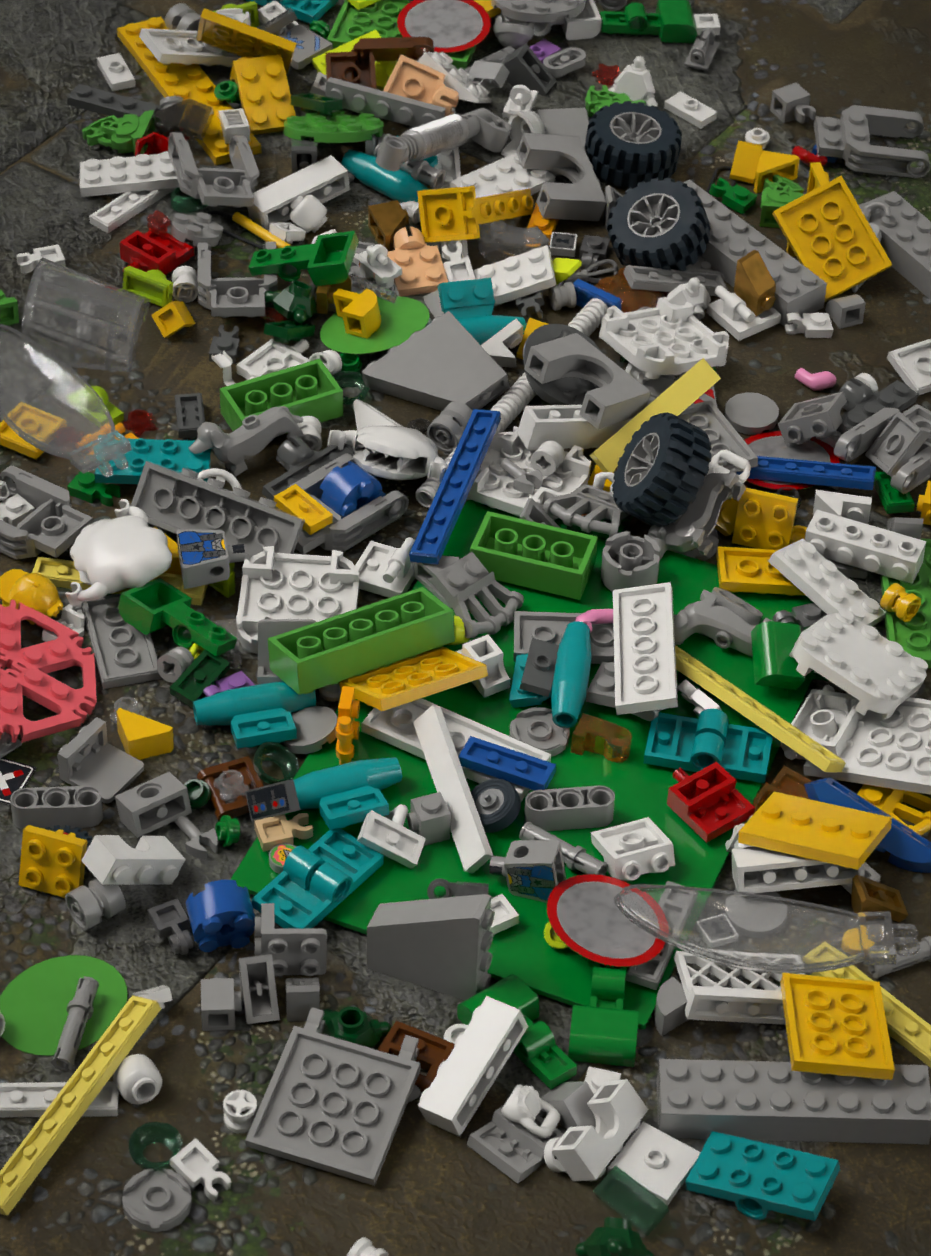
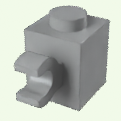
M797 82L772 91L770 111L783 123L797 119L798 122L803 124L805 123V116L814 120L816 115L815 108L809 106L810 94Z

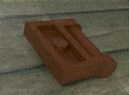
M249 756L205 768L197 774V779L205 781L211 788L210 799L216 809L215 816L218 822H220L223 815L235 818L250 813L245 791L264 786ZM217 780H224L234 802L226 803L216 783Z
M396 1021L378 1051L398 1056L406 1035L418 1038L419 1042L416 1048H419V1054L416 1062H419L420 1067L427 1070L428 1073L426 1076L419 1073L415 1085L421 1088V1092H424L434 1081L439 1066L443 1061L447 1060L455 1044Z

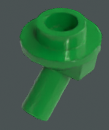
M223 81L215 87L214 94L217 99L241 104L240 96L237 94L238 86L235 82Z

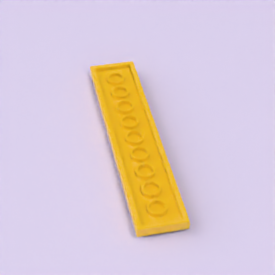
M161 16L152 17L145 21L129 23L126 26L117 28V36L163 97L179 96L184 99L185 106L183 111L186 113V120L183 123L213 163L217 166L231 162L229 144H225L218 115L219 110L233 109L227 101L216 98L214 94L216 86L199 64H162L157 61L156 57L139 37L142 28L169 30L165 26L163 18ZM250 131V142L248 143L252 154L256 155L261 153V144Z

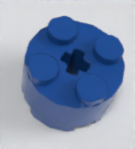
M349 461L347 466L343 468L336 466L327 474L320 486L323 494L319 500L343 519L379 496L384 497L386 494L382 491V485L379 480L358 464Z
M217 880L204 884L206 890L198 893L196 896L193 892L188 896L186 900L187 913L194 940L199 944L200 950L211 952L217 947L231 945L233 948H243L249 944V937L255 931V914L246 886L244 888L237 886L235 880Z

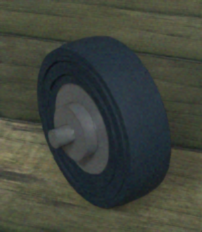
M490 779L480 783L471 791L485 833L501 831L517 818L521 808V800L514 786L508 781Z

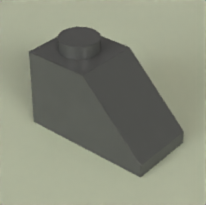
M527 44L507 55L501 62L510 72L506 80L512 87L515 85H525L530 91L536 90L538 94L544 96L556 82Z
M292 139V174L318 162L317 142L310 139Z

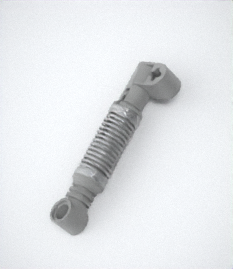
M479 108L462 115H448L411 128L402 133L400 137L385 136L376 157V163L383 169L398 171L401 163L429 158L461 146L469 139H472L489 151L502 152L512 127L505 120L485 108Z

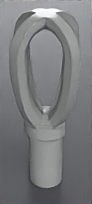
M605 259L592 264L587 269L581 270V272L573 273L564 282L571 281L574 283L577 279L585 282L607 283L614 281L618 277L619 269L615 261ZM607 263L613 266L612 268L589 273L592 269ZM614 271V275L609 278L598 279L591 277Z

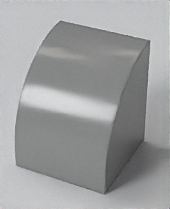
M854 294L830 300L826 305L825 311L829 313L831 319L841 329L863 323L866 302L862 297Z
M674 977L664 982L657 993L654 1022L661 1036L689 1020L684 1011L687 1000L683 986Z

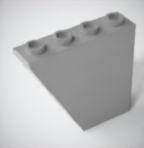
M449 311L442 316L434 318L428 326L414 332L408 340L399 346L391 348L386 355L377 361L371 362L362 371L365 384L369 389L443 411L453 401L466 404L472 411L473 409L480 410L510 389L506 372Z
M480 894L379 904L367 926V969L463 1000H467L489 987L491 981V974L487 973L492 961V953H489V949L494 935L493 932H490L495 912L491 910V896Z

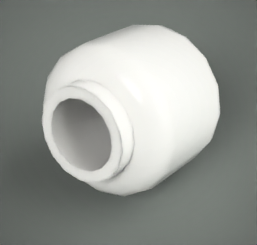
M300 195L290 205L293 209L290 213V219L299 228L305 230L306 233L311 230L315 233L328 219L325 216L327 214L326 207L313 195H307L305 198Z
M142 1054L129 1055L113 1073V1081L119 1092L131 1104L139 1105L151 1101L162 1087L160 1072L152 1060Z

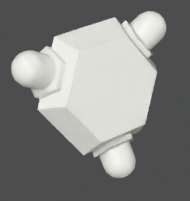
M637 56L634 59V64L627 65L614 80V87L609 88L608 91L625 93L633 101L644 100L647 106L651 107L653 105L657 107L658 104L653 95L655 89L650 71L646 69L645 59L642 56Z
M696 277L691 278L688 283L680 284L667 296L670 304L682 306L688 302L695 306L693 316L698 320L705 316L704 310L707 308V304L711 302L707 289Z

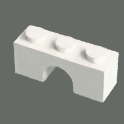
M95 835L81 861L102 885L172 884L186 859L165 836H142L134 849L127 845L119 835Z
M628 1079L604 1081L587 1103L595 1116L596 1128L593 1126L569 1127L551 1150L572 1181H594L599 1179L605 1173L606 1166L612 1158L623 1149V1143L629 1135L640 1126V1121L647 1113L648 1108Z

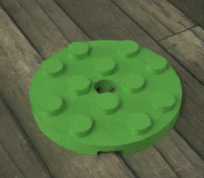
M344 110L332 111V115H318L317 111L305 112V116L287 117V120L284 122V135L296 140L314 138V142L319 143L361 142L372 140L373 134H375V137H381L384 124L379 118H374V114L371 113L348 115L344 114Z

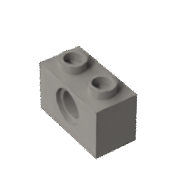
M170 772L115 796L120 822L137 838L177 820L180 816L192 813L187 787Z

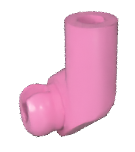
M800 368L795 374L796 380L813 391L828 389L836 384V376L829 371L811 374L807 370Z
M591 609L577 616L575 621L587 624L591 633L593 630L592 624L613 623V609Z

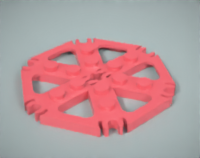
M11 600L8 607L0 604V738L2 733L6 732L11 735L12 742L16 743L20 734L21 743L79 727L81 723L85 722L87 714H92L97 703L94 653L91 654V647L81 648L84 638L78 637L79 633L21 602L18 609H16L15 600ZM25 619L31 620L43 629L54 632L58 638L21 648L20 622ZM73 666L81 667L83 687L81 689L71 688L47 675V673ZM23 695L59 715L38 721L26 719L23 715Z

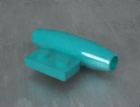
M353 149L348 150L343 156L341 165L364 185L394 201L398 200L399 203L408 201L418 203L417 191L429 190L420 181L415 180L411 174L401 169L389 171L377 165L375 156ZM436 155L423 159L432 167L438 164V156Z
M491 278L445 282L438 285L442 312L445 314L449 311L480 345L515 319L523 325L524 334L527 325L524 317L492 315L495 298Z
M579 621L569 623L561 639L549 697L519 689L528 654L516 656L509 699L513 708L541 705L543 701L551 698L552 720L554 724L562 728H570L576 725L587 696L592 661L590 628L587 624Z
M271 682L229 689L193 701L194 718L197 726L231 725V732L237 749L251 748L256 745L274 742L281 743L286 740L297 739V729L291 714L304 708L316 706V694L314 690L309 694L299 695L285 682Z
M396 757L367 759L310 772L293 781L300 810L320 808L322 818L329 830L363 822L371 810L382 816L389 815V804L381 790L401 782L402 771Z

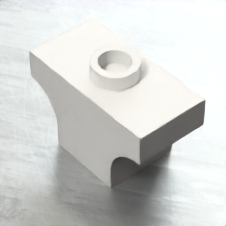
M488 634L462 644V649L456 651L486 664L488 676L472 681L484 698L510 688V678L506 673L503 663L504 653Z

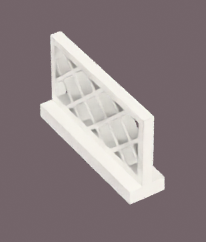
M676 951L674 957L687 1000L684 1011L687 1019L786 1025L781 986L778 987L767 979L771 976L781 981L783 972L779 969H792L794 974L805 975L800 958ZM686 963L696 964L702 969L696 971ZM717 965H725L733 971L728 973ZM748 967H757L763 973L759 975ZM711 973L721 981L715 983L705 975ZM742 975L752 982L747 985L736 977ZM695 983H698V984H700V985H702V986H693V985H694ZM728 984L733 988H727L725 986Z

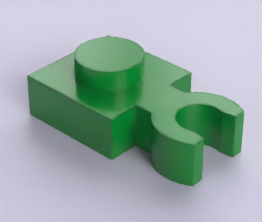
M723 178L718 179L717 185L711 184L709 191L715 197H722L721 203L740 214H744L756 203L758 196L738 184L733 187L730 186L729 182Z
M81 470L67 486L69 495L89 503L99 499L103 505L109 507L113 506V496L118 498L121 496L118 485L95 483V474L85 470Z

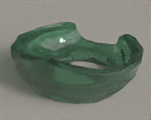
M176 187L171 193V208L178 212H196L207 207V205H202L201 199L177 195L182 193L180 187Z
M340 371L332 375L341 389L357 387L361 390L357 397L343 396L344 405L353 404L355 399L362 401L367 396L370 387L365 385L361 373Z
M264 742L255 753L253 760L254 769L258 776L270 785L292 780L299 771V763L295 754L279 743ZM268 760L278 764L284 779L279 780L267 775L262 769V762Z
M145 1123L131 1134L128 1143L129 1153L134 1162L145 1170L153 1169L154 1171L163 1170V1168L166 1169L170 1166V1159L181 1151L183 1139L178 1130L169 1123ZM151 1143H162L173 1153L168 1161L155 1163L146 1160L143 1156V1151Z

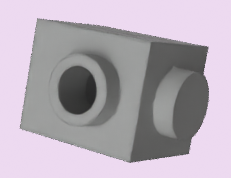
M441 792L411 799L410 813L407 814L408 826L411 831L426 838L424 846L450 839L451 813Z
M234 978L201 979L202 1031L235 1030V1011H241V991H234Z

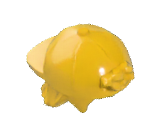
M12 569L0 576V599L2 600V606L8 607L11 600H15L16 609H18L21 602L50 618H56L57 614L62 610L63 603L60 600L57 588L44 575L27 573L21 569ZM26 619L31 625L35 624V622Z

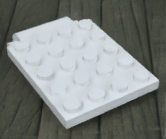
M825 685L822 690H811L791 724L843 759L846 764L842 772H824L781 742L784 755L788 759L807 760L804 764V775L822 778L831 777L835 780L931 795V700L909 697L895 709L890 718L884 719L882 714L867 710L865 716L855 711L854 709L859 700L849 693L835 692L834 688L830 685Z

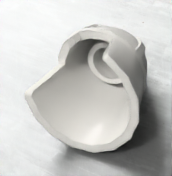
M509 110V114L512 116L507 123L512 127L509 135L512 141L502 150L501 154L507 157L517 152L523 133L545 134L544 123L536 112Z

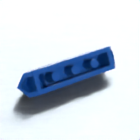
M831 777L804 784L807 795L811 800L891 817ZM892 817L890 831L875 849L883 853L886 850L890 852L891 855L888 862L899 868L913 872L930 873L931 842Z

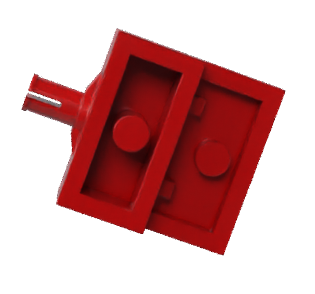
M156 226L145 234L137 230L119 242L120 259L129 263L130 265L128 266L145 272L156 269L167 275L194 256V247L177 240Z
M714 762L691 776L682 768H679V771L677 769L673 773L672 777L678 783L669 787L667 805L706 843L755 814V807L735 789L736 779L718 762Z

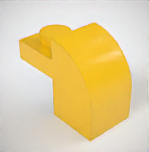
M366 288L361 294L338 289L333 293L337 316L343 317L347 334L368 339L378 330L382 319L377 296L372 290Z

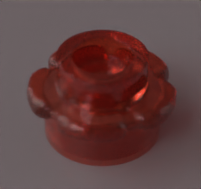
M156 210L153 214L147 216V227L151 232L157 235L160 232L163 234L168 232L167 228L171 225V222L164 213Z

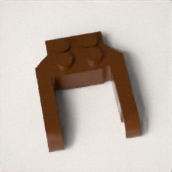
M429 37L361 38L350 52L325 53L326 81L329 77L377 89L376 61H398L400 55H404L412 60H419L425 52H434V41Z

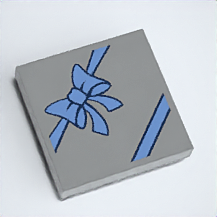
M300 24L278 35L297 43L291 66L294 69L305 68L306 65L313 62V58L333 49V43Z

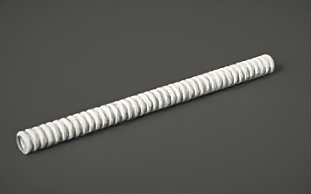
M593 298L567 326L573 327L589 337L602 323V318L606 315L608 307L602 300ZM525 372L490 409V411H500L501 421L496 430L497 433L503 432L534 396L537 395L529 385ZM456 448L444 460L447 466H449ZM427 478L416 491L418 502L428 509L441 484L438 478Z

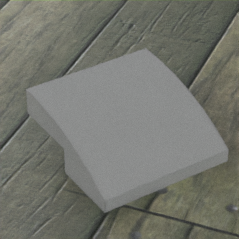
M502 1106L494 1111L491 1122L470 1134L467 1145L518 1184L545 1162L544 1148L546 1143L550 1139L562 1137L564 1134L555 1128L549 1138L537 1136L527 1130L522 1124L506 1119L501 1112ZM537 1114L534 1122L541 1126L544 1119Z

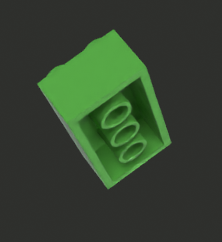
M317 359L220 388L221 415L232 431L242 426V421L247 416H258L270 408L280 406L288 407L293 415L300 417L313 416L320 422L343 416V390L321 359Z
M487 511L472 543L470 553L473 552L489 573L494 572L495 580L581 600L596 563L598 537Z

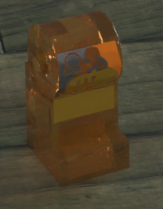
M583 713L573 732L571 752L583 755L584 751L587 750L603 755L611 762H623L629 757L632 735L624 727Z

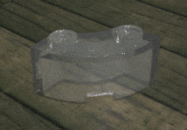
M499 220L479 227L478 252L494 263L548 245L550 250V240L537 226L517 228L508 225L503 220Z

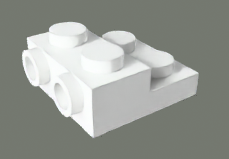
M649 817L591 832L592 844L604 857V862L608 864L607 871L613 878L622 881L635 880L642 874L665 872L669 867L675 866L672 841Z

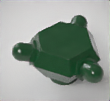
M292 281L291 286H288L283 291H267L264 294V300L267 303H273L277 312L288 319L295 320L299 324L304 323L317 313V302L315 296L311 294L312 287L304 282Z
M345 1007L340 1012L323 1009L324 1017L322 1020L326 1022L323 1029L324 1035L372 1048L379 1043L380 1038L387 1036L392 1028L390 1023L386 1021L379 1022L378 1019L373 1020V1017L357 1007Z
M605 1217L604 1227L595 1228L586 1241L577 1244L575 1248L577 1256H654L650 1250L646 1249L639 1233L632 1231V1220L617 1217Z

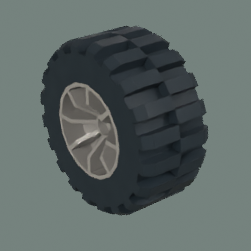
M624 101L622 104L615 102L609 107L607 105L602 107L591 117L585 141L586 154L593 165V171L597 177L601 176L603 181L614 183V186L620 188L625 186L628 189L630 187L633 189L638 186L637 183L642 181L647 183L651 182V179L660 178V181L665 178H671L678 165L682 132L674 118H670L669 114L664 110L662 112L659 111L658 107L653 105L650 107L642 102H638V104L631 101Z
M660 178L651 179V182L645 183V181L637 183L638 186L633 189L630 187L625 191L623 197L620 196L616 200V207L611 208L608 215L610 219L607 221L608 236L621 265H624V267L630 265L686 271L687 266L690 264L693 266L699 260L698 255L702 256L707 248L706 244L709 243V231L711 229L704 206L697 192L692 187L687 186L686 183L682 181L675 183V180L665 178L660 181Z
M669 412L659 413L650 417L649 421H645L639 431L633 434L632 440L629 444L627 443L624 453L617 463L618 468L614 473L613 479L615 482L612 484V491L614 493L613 499L618 508L651 526H667L669 523L678 520V516L683 515L688 510L687 507L690 503H693L696 499V494L699 489L701 490L704 484L703 480L709 471L708 464L711 462L712 454L710 450L712 446L706 432Z

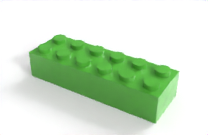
M421 587L268 638L270 670L299 695L309 694L315 689L338 684L344 679L363 675L376 668L386 667L394 662L413 658L420 653L432 649H440L443 645L455 642L454 612L429 591Z

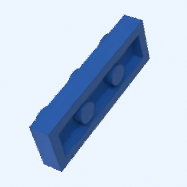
M472 736L469 737L458 756L463 767L535 791L546 790L556 773V764Z

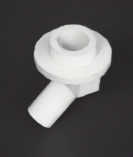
M417 202L399 203L402 209H406L413 223L421 222L419 204Z

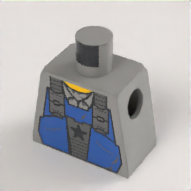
M177 530L178 555L184 589L227 580L230 577L229 563L245 561L244 544L227 545L225 533L222 530Z
M515 840L511 843L506 857L492 856L490 874L506 876L508 889L512 895L547 903L552 890L560 882L567 879L560 840Z

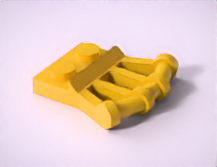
M863 784L857 795L922 836L931 830V798L917 792ZM902 802H905V803H907V804H910V805H912V806H914V807H917V808H919V809H922V810H924V811H926V812L923 813V812H921V811H918V810H916V809H914V808H911V807H909V806H906V805L902 804ZM901 819H904V820H906V821H908V822H911V823H913V824H916V825H914V826H913V825H909V826H908V825L905 824Z

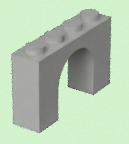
M523 133L516 152L523 169L555 171L573 182H543L536 201L542 218L599 221L603 211H605L607 201L580 137Z
M578 333L531 346L524 370L541 384L564 377H577L599 386V388L586 392L579 413L597 429L634 418L647 406L651 394L650 390Z

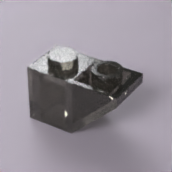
M189 98L157 111L155 119L159 123L158 126L166 131L172 132L175 129L182 132L186 139L195 141L197 138L203 141L214 112L212 107Z

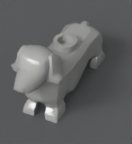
M280 406L270 408L258 416H247L242 421L243 425L231 433H224L220 426L215 423L204 422L197 429L198 438L189 447V451L199 454L211 448L214 456L221 462H224L225 467L228 470L230 469L233 475L237 476L248 469L244 459H250L258 455L276 436L288 432L286 437L290 441L289 439L292 436L300 437L303 435V432L296 424L302 423L303 418L293 415L288 407Z
M732 468L729 473L708 474L703 480L704 484L701 490L699 489L696 494V499L693 503H690L687 507L688 510L676 525L661 527L653 525L650 527L647 535L655 540L660 548L659 560L667 550L687 552L698 548L701 554L708 555L714 543L706 539V537L713 532L717 524L722 503L730 495H732L734 500L739 501L746 489L745 485L739 482L740 478L736 474L737 470L735 468Z
M704 589L700 596L701 601L691 603L677 615L674 614L675 645H681L690 635L698 633L713 639L721 648L726 649L730 647L749 657H753L751 631L756 625H750L724 606H715L714 603L717 600V595ZM765 617V619L763 620V622L772 621V620H770V619H768V618Z

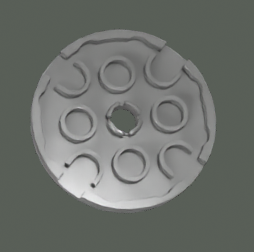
M491 0L492 7L494 9H501L502 15L515 20L533 23L557 22V17L566 16L568 19L573 18L584 10L586 0Z

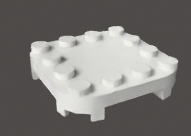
M668 297L658 298L657 307L623 313L616 306L607 308V313L602 318L599 337L628 360L630 364L644 371V376L650 379H658L660 375H679L687 372L702 358L711 367L724 366L729 347V335L726 331L714 333L693 316L695 306L688 302L682 306L670 304Z
M514 426L513 432L497 433L496 431L467 500H474L490 508H497L520 517L527 500L530 498L543 509L544 502L548 498L570 494L583 484H588L592 461H589L583 455V448L574 445L569 452L565 451V460L553 474L542 475L543 482L539 489L534 486L533 494L523 493L513 489L515 478L502 469L500 463L504 458H508L525 472H532L534 468L531 465V456L536 450H527L517 434L519 427ZM555 515L550 516L553 520L558 518Z
M274 546L263 547V552L252 556L249 560L245 559L242 566L243 575L236 616L237 635L245 652L258 654V622L260 620L313 619L319 622L357 609L359 594L358 566H355L353 562L345 558L343 552L332 550V556L275 553Z
M839 609L837 614L825 615L804 630L798 637L789 655L798 662L796 670L801 675L806 676L812 670L816 671L859 700L854 709L855 711L864 716L867 710L882 714L884 719L890 718L895 709L910 696L915 698L927 676L926 670L928 668L926 661L913 657L904 651L900 644L889 641L881 636L874 627L854 619V615L845 609Z

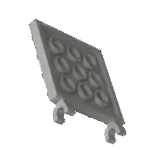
M311 1007L304 1028L294 1026L246 1137V1147L375 1186L421 1070L420 1063L416 1062L419 1054V1048L416 1047L419 1040L418 1038L406 1035L399 1055L395 1056L321 1034L326 1024L325 1020H322L324 1011Z

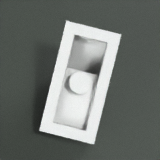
M515 319L481 345L499 366L516 367V358L508 348L512 349L522 341L523 325Z
M816 490L813 515L816 510H821L868 524L872 497Z

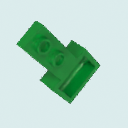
M658 0L655 13H646L645 7L637 2L627 5L624 12H599L602 19L601 32L608 34L659 35L661 42L695 43L697 39V29L692 7L688 0Z
M355 231L318 235L315 244L285 246L270 250L262 249L254 252L249 270L252 276L278 273L283 280L292 282L300 278L303 269H307L313 284L316 286L340 284L348 278L359 240Z
M161 578L150 581L144 586L135 587L121 593L118 605L121 617L125 622L145 635L170 626L173 628V639L179 647L187 649L196 643L214 656L234 649L237 638L227 632L225 628L216 625L202 613L190 608L191 597Z
M767 621L754 627L751 631L755 685L797 690L805 681V678L829 681L814 670L806 676L801 675L796 670L798 662L789 655L801 634L800 625Z
M594 962L590 1006L573 1005L568 1051V1057L572 1061L634 1067L639 1011L623 1010L626 967L609 966Z
M511 974L458 1004L457 1018L466 1025H469L473 1012L478 1006H481L486 996L519 1009L528 1028L516 1045L513 1053L550 1090L577 1075V1065L556 1045L554 1035L548 1025L543 1021H538L535 1024L532 1022L539 1017V998L517 975Z

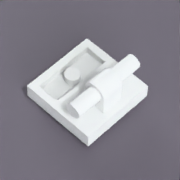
M722 285L715 289V294L721 299L707 304L706 313L738 341L779 324L781 321V314L773 307L756 317L746 307L745 301L737 294L730 293Z
M410 537L406 538L400 548L370 541L355 565L358 566L359 589L388 598L406 593L415 580L414 562H410L409 557L415 540Z

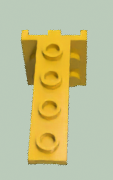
M475 186L417 191L421 230L425 243L480 238V224L531 215L533 213L534 201L531 196V189L515 190L476 198Z

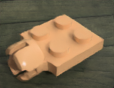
M400 55L383 90L388 93L446 108L445 117L453 114V111H451L452 107L456 108L459 100V93L444 85L445 74L404 55Z
M405 227L398 230L393 237L395 250L389 251L387 254L388 258L402 268V275L394 278L395 286L401 297L432 293L438 290L440 283L448 282L438 246H428L424 241L422 232L415 227H410L412 236H408Z

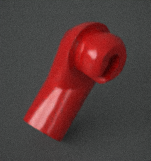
M795 146L792 149V155L798 156L800 158L799 161L810 166V163L821 162L822 166L827 163L826 156L818 154L815 156L801 146Z

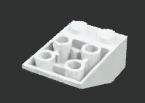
M425 52L418 60L419 63L445 74L444 85L457 91L459 99L474 103H491L492 99L487 96L489 92L482 85H475L469 80L471 76L462 68L457 69L451 64L453 60L444 52Z

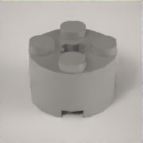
M631 531L616 533L609 537L602 552L601 580L604 586L613 592V590L657 584L660 548L655 540L645 534L644 538L630 536Z

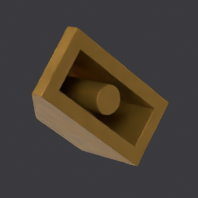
M398 200L368 206V227L377 243L385 246L388 252L395 250L393 245L394 234L398 230L406 228V225L409 224L406 209H402Z
M754 249L737 260L733 293L745 301L746 307L757 317L774 305L776 284L761 255Z

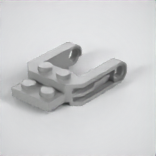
M852 105L842 111L840 119L818 116L815 118L814 130L818 155L843 158L846 160V166L858 172L921 178L930 171L929 157L923 151L869 144L870 135L911 138L922 134L924 131L923 119L916 112ZM909 122H915L918 124L913 129H907L904 127ZM915 161H922L924 163L919 168L910 166Z
M180 132L170 133L168 153L182 192L195 199H201L202 205L213 207L224 205L237 208L253 206V193L256 192L255 186L258 183L256 178L259 177L260 172L246 136L234 135V137L230 138L229 156L234 169L197 168L188 141L184 139L183 134Z
M276 241L266 242V244H263V249H276ZM208 242L198 243V303L211 310V317L265 316V309L272 306L273 303H267L264 300V294L267 291H277V273L264 274V278L212 279L211 245H208Z
M918 404L902 414L928 433L929 437L915 455L908 459V462L900 468L896 476H892L891 487L903 494L908 493L931 477V411ZM883 408L843 433L835 445L834 455L846 462H850L866 452L899 409Z
M343 454L294 483L333 514V522L312 535H309L302 529L295 549L303 555L317 546L322 547L324 550L346 551L399 519L408 508V498L397 490L392 491L384 497L379 496L341 519L339 514L319 499H321L323 494L320 486L327 474L336 466L343 468L348 465L349 461L354 462L351 454Z
M9 466L0 473V481L6 482L10 492L9 496L18 493L33 507L37 508L18 523L17 527L0 520L1 553L14 559L37 557L43 551L57 558L74 544L75 539L84 527L94 523L93 517L71 508L69 490L15 466Z

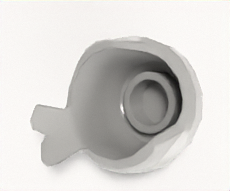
M499 15L495 20L493 31L500 45L518 49L532 39L534 23L527 22L526 25L503 23L502 16Z

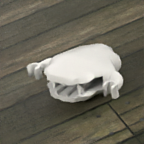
M369 426L358 431L330 430L327 446L335 445L338 446L339 450L344 449V444L353 446L354 462L368 473L377 477L404 481L427 476L429 479L438 478L439 482H441L448 468L446 462L438 456V447L432 439L416 429L401 426Z
M121 499L119 501L121 509L114 510L117 518L102 519L87 525L75 539L70 555L74 561L75 569L80 574L81 582L91 585V587L82 590L79 583L72 582L70 584L72 593H65L71 605L77 606L84 601H95L109 593H115L126 588L144 586L171 567L172 553L168 548V538L162 530L149 527L147 514L139 507L130 506L128 500Z

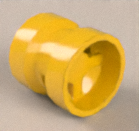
M893 583L883 594L880 606L888 612H895L900 620L909 622L918 612L921 606V598L913 593H906L904 587L898 583Z

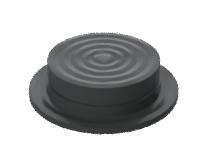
M547 324L534 330L527 338L523 349V361L525 366L531 346L574 333H578L599 351L601 350L587 335L573 327L563 324ZM525 371L527 381L533 391L544 401L552 405H582L586 392L599 388L596 384L577 377H564L541 384Z

